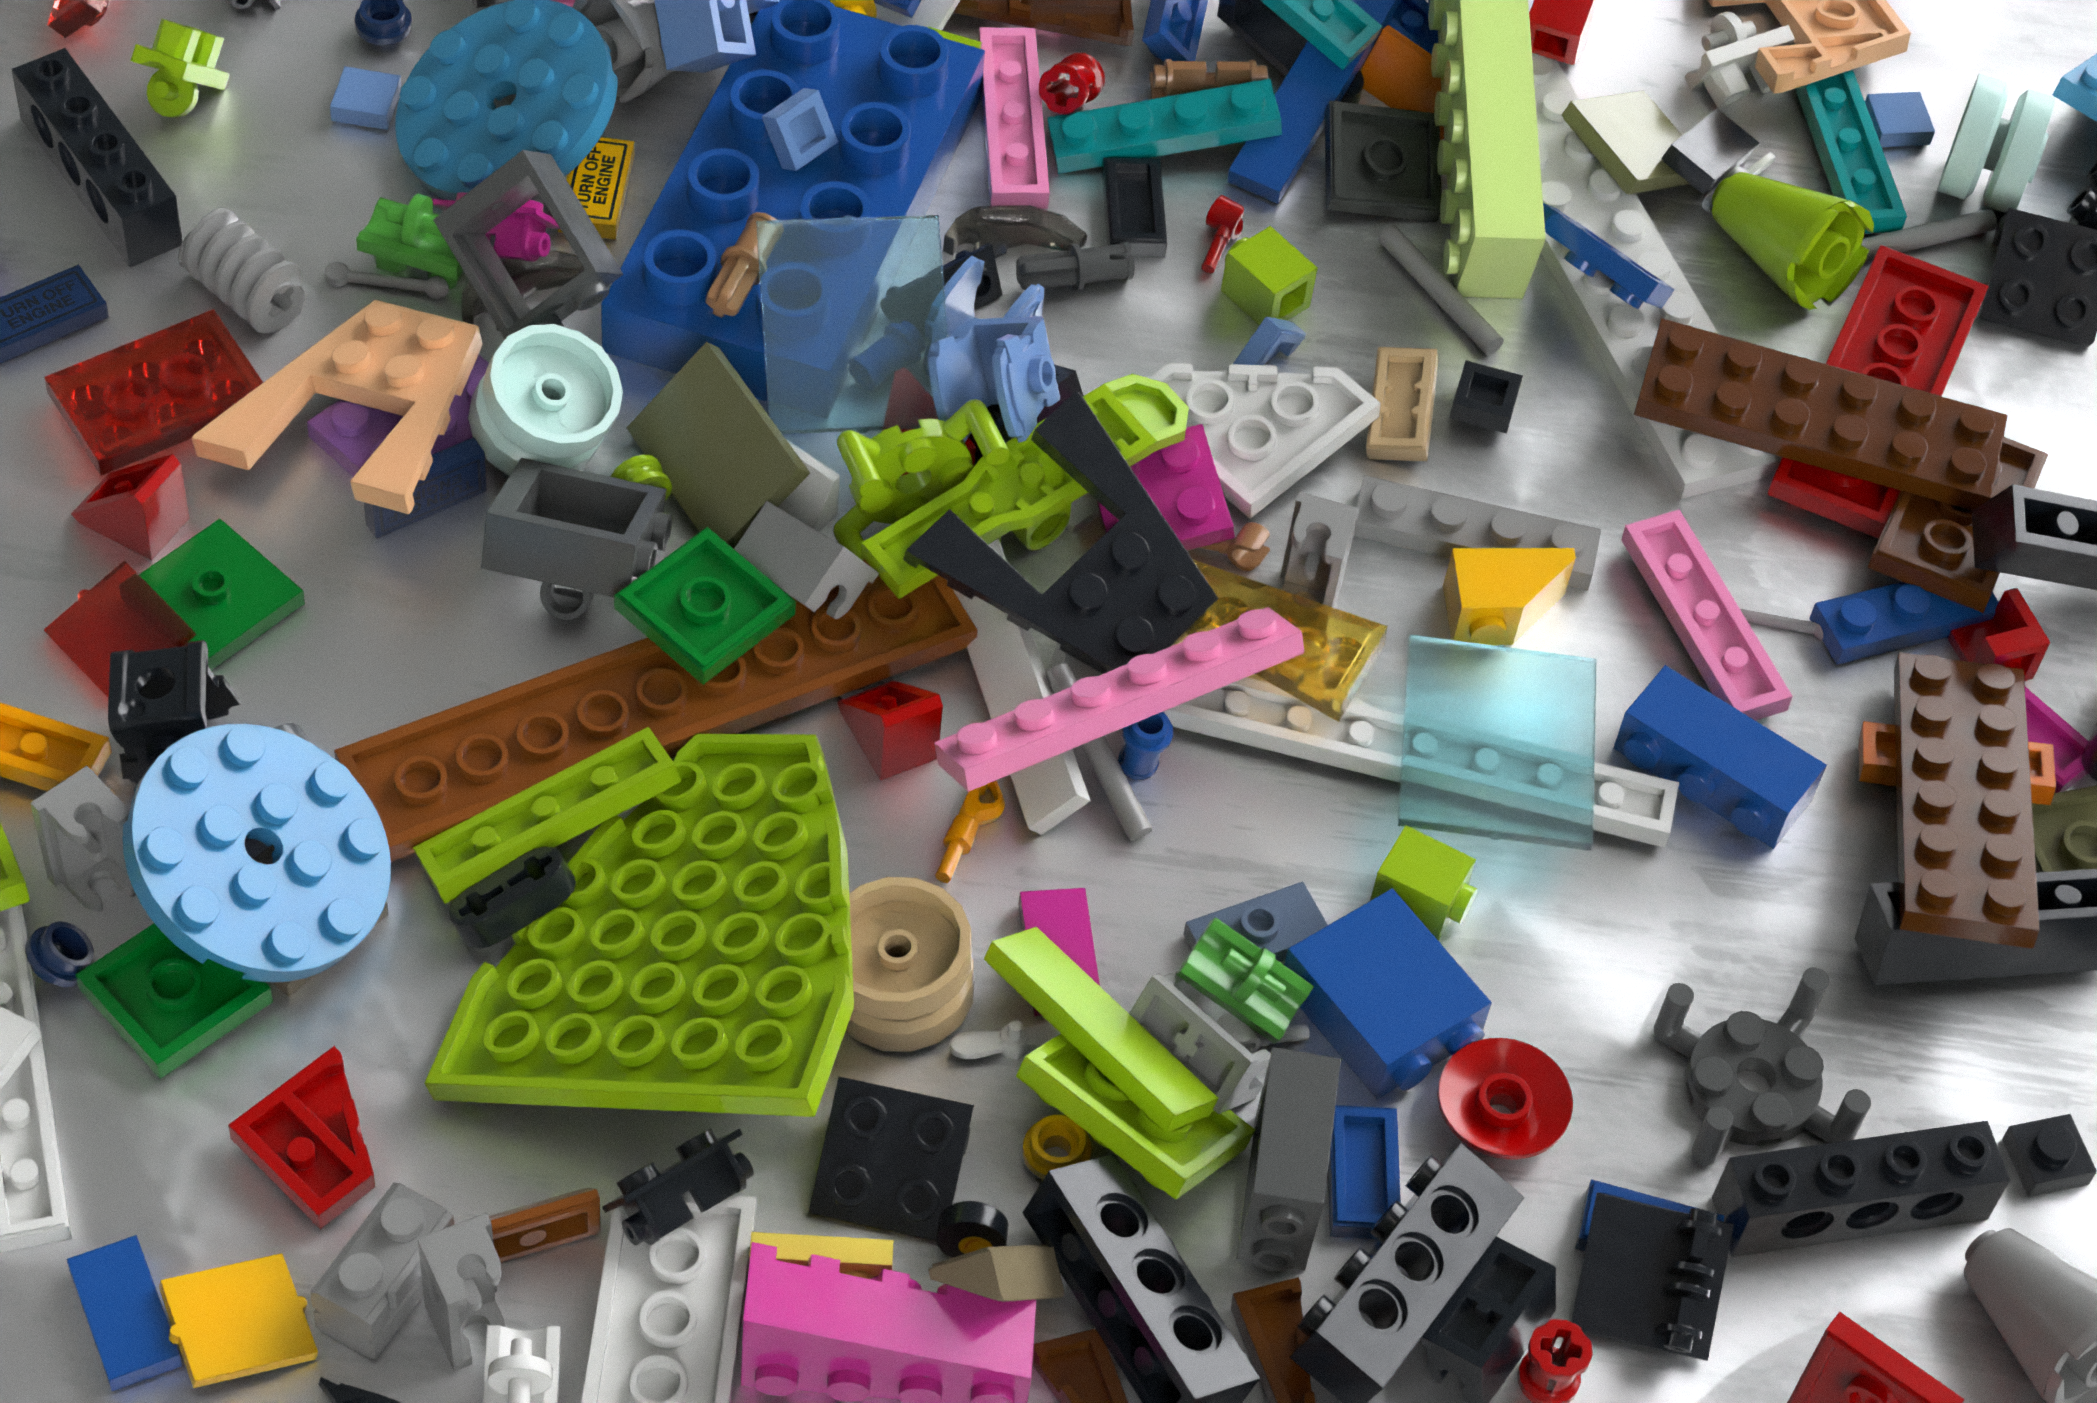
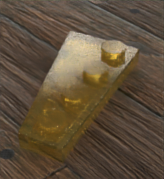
M1193 560L1219 599L1214 608L1187 635L1210 631L1237 620L1241 614L1250 610L1271 608L1302 631L1304 654L1255 674L1339 722L1383 649L1388 626Z

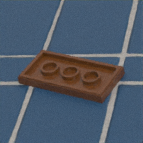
M2004 437L1992 498L2012 484L2035 488L2048 454ZM1900 491L1867 567L1910 585L1919 586L1925 591L1982 613L1985 611L2000 572L1975 568L1972 510L1915 495L1907 491Z

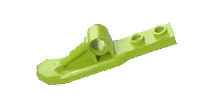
M1132 373L1104 383L1083 396L1130 467L1153 452L1185 439L1189 407L1167 383ZM1043 421L1039 422V423L1036 425V427L1034 428V430H1035ZM1033 430L1026 441L1018 443L1017 437H1014L1005 443L1009 450V456L1002 463L989 465L984 456L981 457L963 482L863 541L862 557L879 573L878 576L900 599L938 576L920 564L917 568L909 565L903 558L906 550L949 509L988 545L1012 531L1028 550L1037 551L1051 544L1063 533L1070 520L1071 503L1088 492L1031 440L1034 433Z

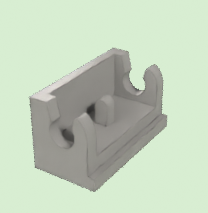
M1299 491L1280 575L1281 578L1285 579L1277 604L1280 616L1283 618L1288 616L1294 600H1308L1314 607L1311 609L1309 616V631L1326 635L1342 587L1360 508Z
M768 501L765 502L734 548L785 593L814 612L827 600L831 589L839 585V593L835 600L830 603L826 612L834 619L844 616L867 583L873 584L879 575L876 570L847 548Z
M85 766L30 802L47 878L55 887L62 883L84 907L98 912L103 910L102 900L97 892L90 889L91 884L97 879L109 878L116 883L117 889L130 897L136 895L127 873L122 841L123 825L128 820L130 809L88 766Z
M1177 972L1164 976L1160 973L1153 975L1129 1014L1219 1098L1213 1108L1218 1114L1256 1099L1263 1088V1083L1256 1076L1268 1067L1271 1053L1266 1049L1254 1053L1249 1052L1181 992L1188 986V983L1177 976Z
M487 1212L418 1239L425 1308L453 1371L472 1364L469 1339L463 1334V1330L468 1324L479 1321L487 1325H501L505 1327L504 1318L495 1300L497 1285L501 1280V1262L493 1245L492 1223Z

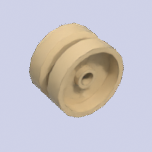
M886 877L860 885L849 893L854 1009L846 1031L856 1041L881 1051L913 1052L938 1044L961 1026L973 1005L975 976L974 961L972 959V932L963 907L942 887L918 878Z

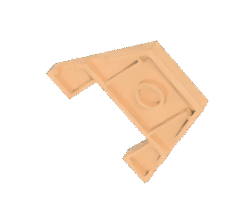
M1707 0L1712 7L1766 3L1782 27L1789 25L1795 37L1794 43L1796 45L1758 48L1755 68L1773 94L1783 93L1907 52L1911 35L1909 29L1886 0Z

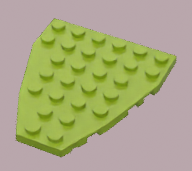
M696 734L676 753L673 760L681 779L680 783L645 800L624 820L616 815L603 822L567 863L576 880L574 891L568 899L512 934L515 945L496 967L484 962L471 977L424 1082L433 1100L815 1117L854 1009L848 850L824 753L816 734Z

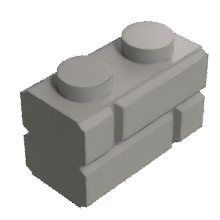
M393 1182L311 1290L312 1306L315 1308L313 1313L316 1327L325 1335L364 1357L376 1361L424 1296L418 1239L455 1225L454 1215L443 1206L405 1185Z

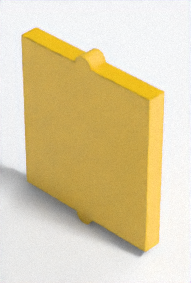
M282 1253L160 1280L159 1290L172 1325L168 1338L171 1343L179 1345L193 1389L316 1360L318 1350L304 1314L307 1300L305 1297L297 1295Z

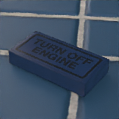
M79 264L0 297V364L109 317L106 301Z
M475 438L467 439L432 454L433 463L425 481L418 480L413 492L415 505L410 514L364 502L366 525L376 539L486 492L485 452Z

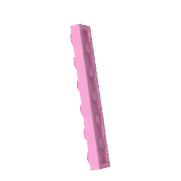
M1269 607L1247 611L1241 614L1235 621L1210 631L1190 634L1183 642L1153 654L1136 656L1124 666L1099 676L1082 678L1073 683L1070 688L1043 699L1025 701L1019 704L1015 710L983 723L966 725L956 734L934 742L938 765L969 792L1304 654L1302 631Z

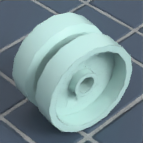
M1979 73L1953 140L1937 191L1964 200L1974 192L1982 169L1991 171L1983 195L1985 207L2004 213L2009 208L2017 209L2027 183H2031L2046 146L2049 136L2046 130L2056 97L2028 89L2018 97L2010 119H2003L2001 117L2009 94L2007 82Z
M556 324L529 325L507 336L494 353L486 368L485 375L477 385L472 395L468 415L472 436L484 450L486 459L508 476L511 475L521 458L583 471L604 440V436L620 412L623 389L617 367L600 345L580 331Z

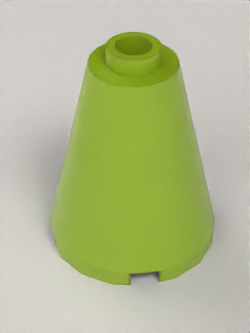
M1739 172L1725 178L1718 184L1713 193L1712 216L1716 223L1794 303L1808 310L1818 309L1813 303L1820 298L1829 303L1837 299L1854 281L1866 261L1869 249L1861 244L1865 229L1873 233L1874 222L1870 211L1854 201L1746 172Z

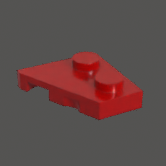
M335 1046L228 1125L231 1140L320 1230L375 1188L374 1172L367 1146L364 1144L358 1113L345 1074L344 1062L341 1052Z

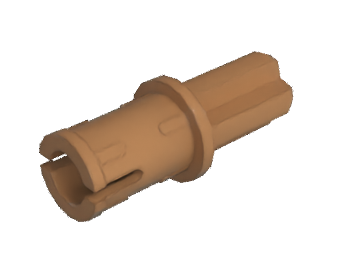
M761 212L751 214L735 245L726 248L723 252L720 262L722 268L705 298L706 304L713 308L714 315L720 318L724 317V315H737L753 285L759 284L760 279L767 272L766 262L776 244L781 240L784 232L782 225L771 215Z

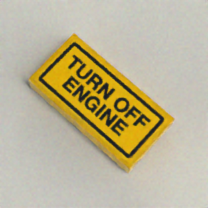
M600 137L590 153L567 175V182L601 238L615 240L617 238L635 155L634 141Z

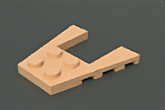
M373 300L191 437L196 455L250 470L315 393L401 415L403 418L354 475L350 483L355 500L410 514L415 505L413 492L418 480L425 481L433 463L431 450L438 435L445 434L450 423L449 408L454 396H461L483 343L479 326Z

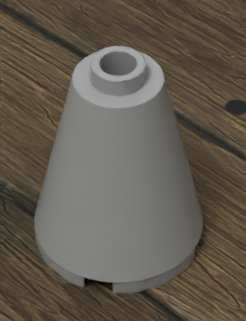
M575 0L572 8L582 13L592 22L611 50L609 53L613 72L618 77L616 97L620 98L618 102L626 103L640 97L673 72V70L666 69L654 0Z
M2005 1228L1997 1232L1995 1230H1987L1980 1234L1966 1250L1965 1260L1967 1263L1964 1268V1277L2044 1403H2097V1277L2012 1228Z

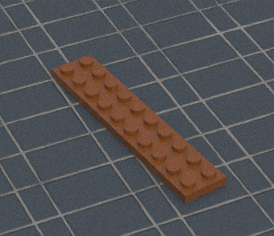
M938 575L898 599L884 581L877 576L873 584L867 583L850 610L839 619H834L826 613L830 603L835 600L839 593V585L831 589L827 600L815 612L795 600L796 610L793 617L704 685L647 637L335 749V760L343 764L350 771L372 801L386 832L390 860L393 862L414 854V846L647 727L651 729L670 758H673L696 734H737L964 650L977 637L978 630L953 589L947 586L948 581Z

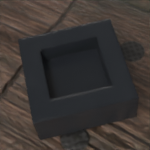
M1466 360L1449 418L1507 434L1523 375Z
M2071 1114L2011 1125L2002 1138L2028 1197L2089 1185L2097 1173Z

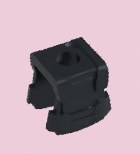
M204 640L186 642L185 646L140 652L121 650L113 651L110 654L108 724L114 739L124 748L125 753L119 754L122 778L130 779L136 785L155 760L168 747L189 734L207 728V720L226 716L229 714L231 707L240 705L239 697L223 675H214L209 668L208 647Z

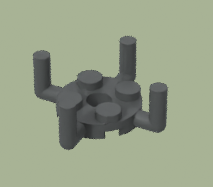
M1812 967L1805 970L1789 1007L1777 1024L1761 1019L1757 1014L1750 1011H1739L1733 1013L1728 1020L1714 1025L1703 1035L1684 1024L1694 999L1693 990L1683 983H1675L1669 987L1654 1024V1034L1660 1041L1690 1058L1685 1070L1686 1086L1689 1084L1694 1098L1692 1106L1703 1122L1691 1150L1692 1157L1697 1163L1701 1165L1714 1163L1729 1140L1742 1145L1758 1146L1760 1140L1781 1138L1779 1142L1781 1143L1793 1139L1804 1129L1828 1143L1855 1139L1871 1107L1870 1097L1862 1090L1853 1089L1845 1094L1836 1115L1820 1107L1818 1104L1823 1088V1059L1815 1049L1807 1046L1800 1039L1812 1021L1829 984V977L1822 969ZM1743 1071L1758 1073L1766 1079L1770 1090L1765 1092L1748 1090L1739 1082L1737 1074Z

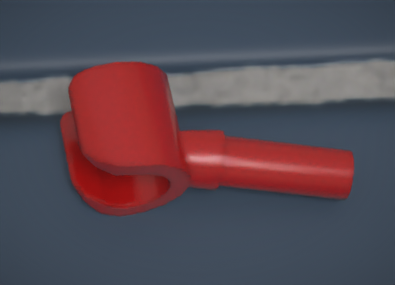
M1224 195L1219 196L1214 201L1205 221L1206 225L1216 230L1214 239L1201 265V269L1209 274L1214 273L1230 239H1237L1243 231L1242 217L1244 215V207Z

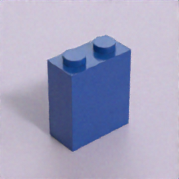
M1393 888L1288 948L1284 965L1314 986L1309 996L1300 1006V1009L1377 1100L1398 1087L1402 1091L1415 1087L1426 1078L1434 1065L1449 1056H1453L1464 1046L1482 1040L1485 1036L1483 1029L1492 1002Z

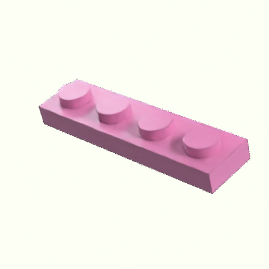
M979 27L978 41L982 42L981 49L985 50L982 103L990 208L1048 209L1050 191L1042 99L1039 95L1040 76L1035 28Z
M1680 509L1625 525L1621 541L1711 693L1755 721L1788 711L1793 697Z

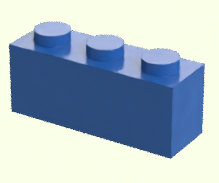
M1666 665L1626 710L1613 749L1626 756L1633 765L1648 770L1659 778L1679 782L1678 790L1686 798L1693 802L1701 803L1734 824L1743 834L1755 837L1772 849L1778 845L1813 800L1827 764Z

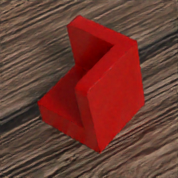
M2018 588L2003 592L1992 620L1950 631L1948 641L1960 661L1999 664L2005 667L2024 669V681L2034 678L2051 643Z

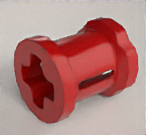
M1073 53L1041 75L1039 95L1045 101L1050 111L1057 114H1071L1085 103L1096 99L1102 92L1105 84L1102 66L1091 55ZM1067 74L1070 75L1069 80H1066ZM1075 87H1078L1077 93L1074 92Z
M1552 1319L1533 1331L1528 1344V1353L1523 1357L1517 1371L1518 1385L1522 1393L1532 1403H1569L1575 1398L1581 1384V1374L1587 1370L1593 1356L1592 1343L1584 1335L1581 1327L1568 1320ZM1562 1337L1563 1341L1560 1348L1553 1347L1556 1339ZM1550 1379L1556 1381L1552 1390L1546 1389Z

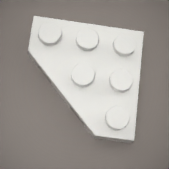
M1167 363L1149 377L1150 379L1167 383L1189 407L1186 428L1203 424L1224 497L1250 519L1375 421L1380 413L1381 403L1338 367H1314L1313 374L1277 373V366L1229 364V371L1193 370V363Z

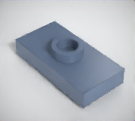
M1302 881L1187 921L1183 935L1192 949L1209 922L1216 917L1260 949L1266 948L1275 954L1277 961L1283 962L1286 959L1288 948L1328 926Z

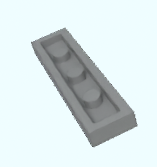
M1363 476L1356 506L1360 509L1353 537L1449 559L1453 548H1574L1576 559L1567 586L1584 590L1589 589L1601 529L1384 479Z

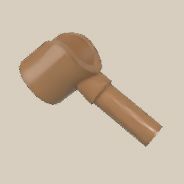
M1250 522L1242 527L1234 539L1199 548L1227 554L1231 563L1243 571H1251L1258 567L1269 553L1270 548L1264 546V543L1269 538L1270 533L1264 526Z

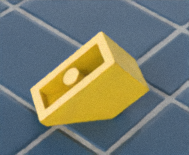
M1453 548L1443 583L1452 645H1476L1479 647L1513 645L1565 595L1576 559L1575 549Z

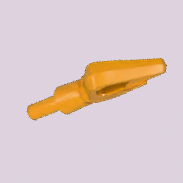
M997 781L967 792L958 815L953 819L943 839V844L947 849L935 874L936 879L940 882L949 883L961 855L970 852L978 827L995 822L1004 811L1005 801ZM990 790L994 797V802L981 803L980 796L985 795L986 791Z

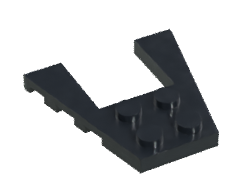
M1077 390L1034 430L1031 440L1119 520L1043 594L1034 588L950 509L906 550L903 558L904 561L915 568L920 564L948 580V587L971 600L976 596L1008 614V621L1024 630L1029 631L1033 628L1061 644L1059 648L1061 651L1102 674L1128 664L1136 656L1153 654L1177 644L1214 608L1219 599L1083 396Z

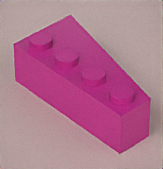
M752 1242L743 1316L741 1386L755 1387L762 1393L774 1396L790 1395L796 1391L827 1393L830 1397L845 1402L862 1401L868 1397L899 1399L902 1403L1028 1402L1032 1379L1036 1300L1002 1302L947 1284L940 1286L936 1293L922 1290L921 1285L917 1281L909 1278L910 1274L882 1269L878 1276L867 1279L840 1273V1260L812 1254L808 1259V1266L776 1260L777 1247Z

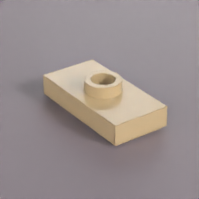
M1378 347L1372 396L1381 404L1379 417L1368 427L1366 444L1368 459L1428 461L1439 361L1437 349Z

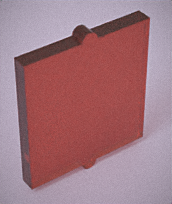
M125 560L93 588L81 590L78 593L79 600L44 629L45 633L107 698L109 697L111 652L121 650L140 652L184 646L186 642H189L196 636L195 632Z

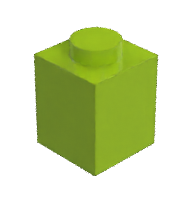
M1269 226L1251 238L1244 237L1238 240L1227 251L1221 292L1258 325L1262 323L1265 317L1288 321L1310 307L1318 267L1274 228Z
M1405 825L1377 872L1370 901L1393 888L1439 941L1449 922L1453 920L1461 924L1474 902L1478 889L1469 885L1476 859Z

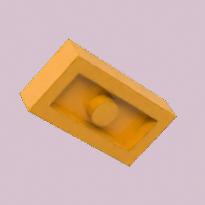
M0 703L1 777L44 791H49L85 766H88L98 777L112 753L109 737Z

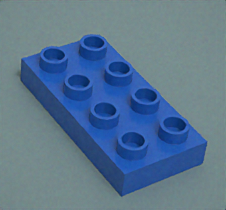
M780 0L776 5L758 11L751 24L756 55L729 65L620 268L624 275L611 284L608 296L602 301V348L608 354L677 374L695 353L708 342L720 348L756 399L828 420L850 374L848 362L854 357H858L880 311V301L886 298V292L890 290L981 100L985 50L945 39L938 32L920 25L901 26L835 7L829 0ZM803 88L819 90L838 143L797 171L782 169L762 116ZM756 212L769 214L778 220L784 232L781 240L776 244L766 262L767 272L762 276L759 284L753 285L737 315H724L722 318L714 315L713 308L706 304L705 298L722 268L720 262L723 252L726 248L735 245L751 214Z

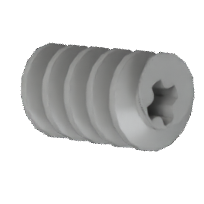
M220 208L210 212L184 238L178 253L180 266L185 267L193 278L200 280L211 293H215L226 306L232 307L239 317L243 320H248V323L258 333L270 334L280 331L301 313L305 302V291L299 286L301 282L300 268L294 262L285 261V256L277 248H270V244L263 236L255 235L253 229L246 222L238 221V217L230 209Z

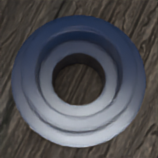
M363 0L355 14V29L358 35L369 43L390 45L402 41L409 35L412 29V15L403 0Z
M62 921L38 928L28 938L25 945L27 959L35 974L45 982L60 987L77 986L76 974L91 965L94 957V948L88 936L75 925Z

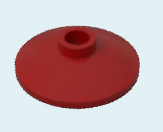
M1487 1038L1464 1046L1448 1060L1438 1084L1439 1109L1452 1133L1473 1150L1494 1158L1506 1160L1526 1159L1547 1151L1562 1138L1573 1112L1572 1090L1567 1077L1559 1065L1540 1049L1515 1039ZM1491 1106H1505L1510 1110L1511 1114L1500 1113Z

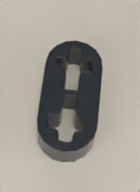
M546 846L535 848L462 892L451 904L449 910L450 920L469 947L481 949L493 946L567 900L574 891L576 884L575 876L562 854L556 848Z

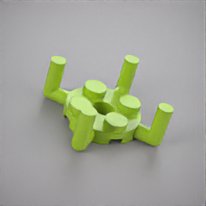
M971 399L967 401L946 421L931 418L920 419L918 422L921 428L903 433L898 425L885 429L871 439L852 430L842 432L837 438V447L852 476L851 485L849 484V488L856 505L835 523L833 533L837 542L858 558L864 560L862 557V542L864 539L861 533L874 521L893 524L963 482L974 468L971 454L963 440L970 432L989 465H997L1005 461L1009 456V450L986 405L981 400Z

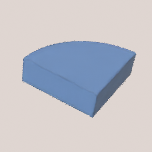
M1265 317L1233 364L1265 365L1266 362L1275 357L1280 351L1285 356H1290L1305 339L1306 333L1292 321Z

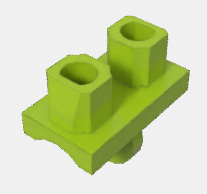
M161 18L153 47L149 48L135 44L130 61L159 69L152 75L147 86L148 102L155 112L171 118L186 116L194 109L198 101L199 90L197 83L225 90L230 74L215 69L224 38Z

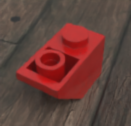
M1534 0L1529 12L1532 53L1574 66L1586 46L1596 0Z

